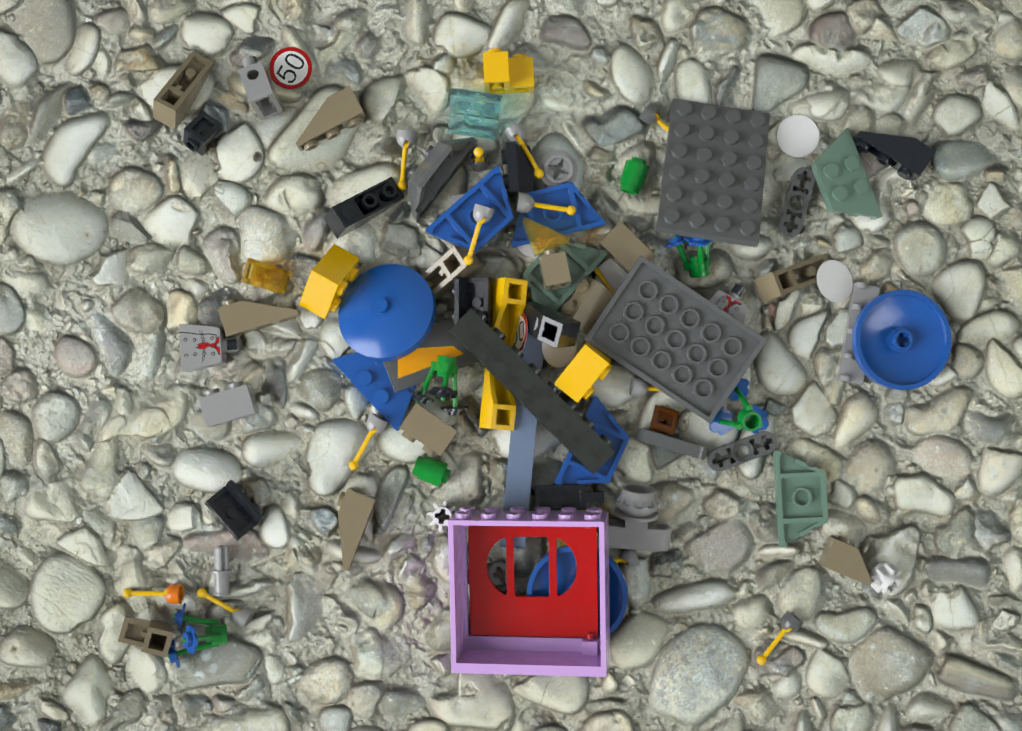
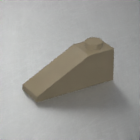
M192 51L153 99V118L176 129L188 114L211 72L214 62Z
M453 246L421 275L431 287L435 300L452 290L455 277L469 278L482 267L474 253L472 256L474 259L473 263L466 265L463 259L468 255L469 250L460 246Z
M827 254L810 258L755 279L754 281L762 302L765 303L817 283V271L822 263L829 260Z
M238 298L223 302L224 306L218 308L226 337L229 338L302 317L301 312L296 309L239 301Z
M348 488L346 492L342 491L337 501V506H340L338 518L343 569L347 571L353 564L378 499L352 488Z

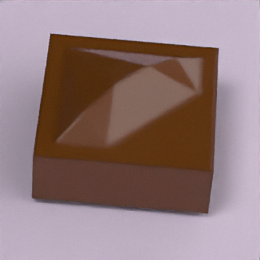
M655 405L649 430L673 437L679 411Z

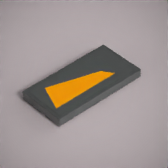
M452 318L434 324L426 340L412 353L400 359L383 361L395 393L425 382L431 368V362H437L438 355L456 358V366H459L458 369L478 362L448 331L454 325ZM435 371V374H434L433 378L439 377V376H436V375H437V371Z

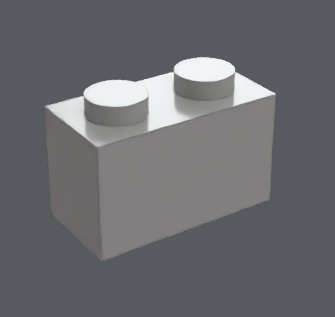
M243 381L229 384L228 390L220 392L219 388L205 391V396L198 399L206 427H214L258 414L259 410L252 386L250 384L244 385Z

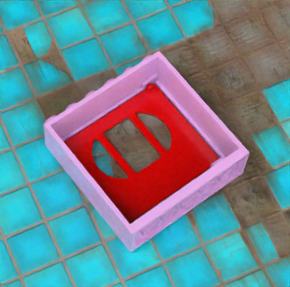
M472 506L460 507V510H457L448 520L451 673L606 677L610 664L608 512H602V508L598 507L589 508L587 511H576L574 507L561 508V511H551L550 507H538L536 511H526L525 507H511L510 511H500V507L494 506L486 507L485 510H475V507ZM466 526H468L469 569H467V528H466ZM597 527H599L601 638H598ZM514 537L548 538L549 596L515 594ZM502 538L506 539V594L493 584L487 569L489 552L494 544ZM558 538L570 547L577 564L574 582L561 595L558 594L557 589ZM468 584L470 592V635L468 617Z

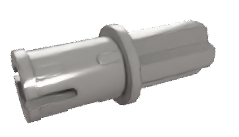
M219 545L214 547V570H212L214 574V596L231 595L230 573L232 572V569H229V547Z

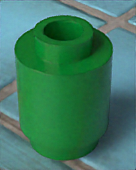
M638 157L626 160L619 184H621L619 190L631 195H639L640 190H643L650 168L645 165L646 160Z
M418 456L412 474L417 476L419 480L440 487L441 483H447L451 470L447 469L448 463L429 456Z

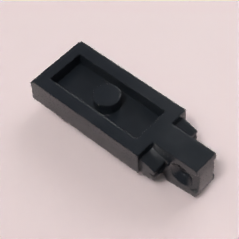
M585 484L535 485V511L538 507H550L551 510L574 507L576 510H585L591 508V502H604L603 491L591 492V486H585Z

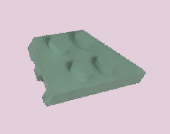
M849 128L841 131L834 142L814 161L811 169L828 212L836 214L845 213L848 216L854 217L866 216L876 220L883 216Z
M556 237L523 273L524 279L528 280L527 287L532 300L557 311L576 290L578 283L585 276L590 275L608 255V252ZM558 248L559 252L565 251L571 284L569 287L545 291L539 259L540 256L544 255V251Z
M774 450L772 453L778 547H785L793 540L808 534L814 528L829 522L826 471Z

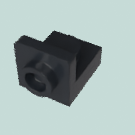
M202 110L184 128L183 142L189 150L203 156L206 153L207 145L222 130L223 124Z

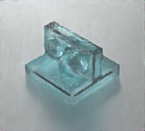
M452 88L448 133L496 140L503 95Z

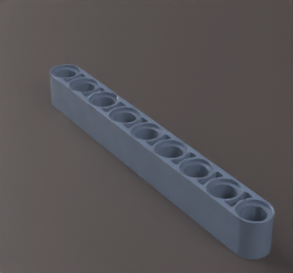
M527 331L526 342L521 351L524 356L521 359L527 365L533 363L542 372V341L537 340ZM515 398L514 431H511L503 511H510L511 507H525L526 511H528L537 419ZM514 537V548L525 549L526 537ZM505 538L500 539V547H506Z

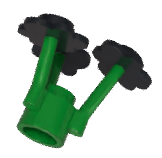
M438 355L437 362H431L430 371L420 393L408 389L410 393L414 394L412 399L416 400L417 404L422 403L426 405L427 400L432 403L434 402V399L425 396V393L435 371H437L436 376L443 377L442 387H432L429 393L436 395V399L441 401H450L452 398V405L442 406L441 410L448 411V415H453L454 417L463 415V410H469V407L466 405L458 406L457 374L459 366H456L457 359ZM451 377H452V389H451V388H448V381H449V378L451 379Z

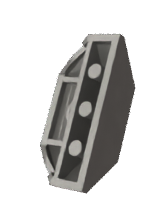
M474 137L439 141L435 146L430 145L423 154L425 158L419 166L416 164L408 173V189L412 217L416 222L421 219L476 148L477 140Z

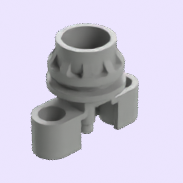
M640 483L623 485L622 493L616 500L617 507L614 510V514L620 519H608L609 548L668 551L670 549L672 526L663 522H652L657 520L659 515L655 489ZM598 527V539H597V544H598V545H599V527Z

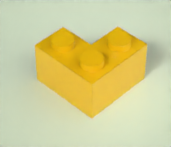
M492 48L488 52H483L485 95L534 92L533 57H528L527 54H515L513 58H508V51H503L500 48Z
M333 244L311 270L299 305L323 319L330 312L335 313L342 302L339 296L344 294L349 284L348 281L353 282L359 273V269L356 267L360 258Z
M586 342L555 381L554 385L577 403L581 398L587 400L595 390L592 384L597 378L602 381L611 370L613 365L610 364L612 358Z

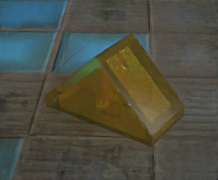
M526 217L522 222L534 257L543 254L544 251L565 246L571 239Z
M248 258L241 282L248 286L284 295L291 271Z

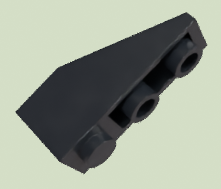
M859 131L853 136V141L856 143L855 146L860 151L870 152L877 157L876 160L880 164L893 167L897 170V174L906 180L911 179L913 181L920 177L936 152L913 137Z
M390 177L331 207L324 219L338 239L364 225L405 197L401 190L398 189L393 178Z
M526 298V306L523 313L527 318L528 332L532 336L555 348L575 346L581 325L580 321Z

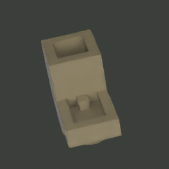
M126 615L118 642L143 647L141 652L167 658L175 629L160 621L152 619L148 621Z

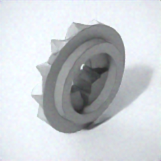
M554 150L547 153L539 164V168L544 171V176L541 180L548 187L568 182L573 183L578 175V164L575 158L563 150ZM563 161L562 170L567 174H559L554 179V170L551 167H557Z

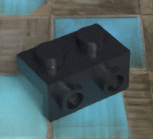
M516 141L506 142V149L501 150L502 165H507L508 174H503V182L505 188L509 189V197L517 196L518 192L528 193L534 191L531 163L521 146H516ZM527 145V148H528L529 152L531 153L530 146Z
M455 277L452 286L454 297L452 319L454 324L469 309H472L474 312L479 309L488 318L485 323L492 328V278Z
M233 480L228 481L221 490L205 502V505L237 541L264 518L262 508L255 501L251 502L246 496L243 486L238 482L234 483Z

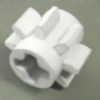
M444 500L443 505L440 507L434 502L433 507L436 510L434 512H427V515L433 516V521L429 525L432 526L435 523L439 525V532H441L443 526L447 525L448 527V520L450 518L440 522V517H437L436 513H440L442 509H445L446 514L451 517L453 515L452 511L456 508V506L447 507V500Z
M888 563L876 565L870 572L871 587L877 593H894L901 585V578L899 577L901 571L894 564L891 566Z

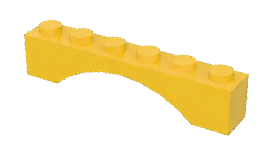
M504 277L493 279L491 329L493 330L497 327L506 336L503 341L511 348L514 345L517 327L526 306L528 280ZM485 368L479 428L514 431L516 415L515 398Z

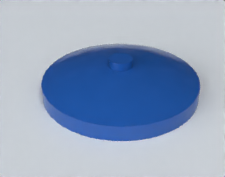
M398 264L380 265L362 273L345 291L338 312L340 332L346 343L355 352L367 359L374 361L400 359L415 351L430 334L436 318V300L427 281L415 270Z
M894 290L876 296L862 308L853 326L852 349L856 362L869 379L888 389L911 390L928 384L943 370L951 351V329L944 312L932 299L916 291Z
M568 545L557 548L558 594L561 595L572 585L577 572L576 559ZM597 548L598 638H601L599 549ZM549 553L542 557L533 569L528 581L527 595L549 596ZM609 556L611 634L619 626L625 615L628 603V586L621 568Z

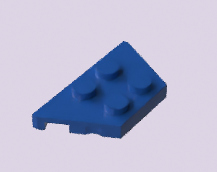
M497 165L429 225L425 231L432 236L469 250L477 225L473 217L475 203L495 209L491 220L481 226L474 252L477 253L514 220L500 167Z
M572 182L528 192L527 194L531 195L534 202L563 207L572 205L576 208V213L568 215L567 212L533 207L528 213H519L512 247L606 224Z
M357 352L334 358L332 360L334 364L392 427L398 431L413 395L408 389L415 391L417 385L395 393L383 361L367 359Z
M596 396L593 397L585 416L596 426L593 430L599 436L604 434L613 443L611 448L615 453L593 474L568 451L554 481L557 485L610 483L630 437Z

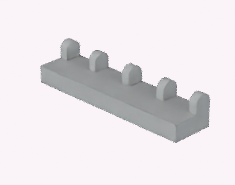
M862 282L853 284L836 381L863 385L865 374L854 357L852 331L858 314L870 300L879 295L880 287L867 285Z

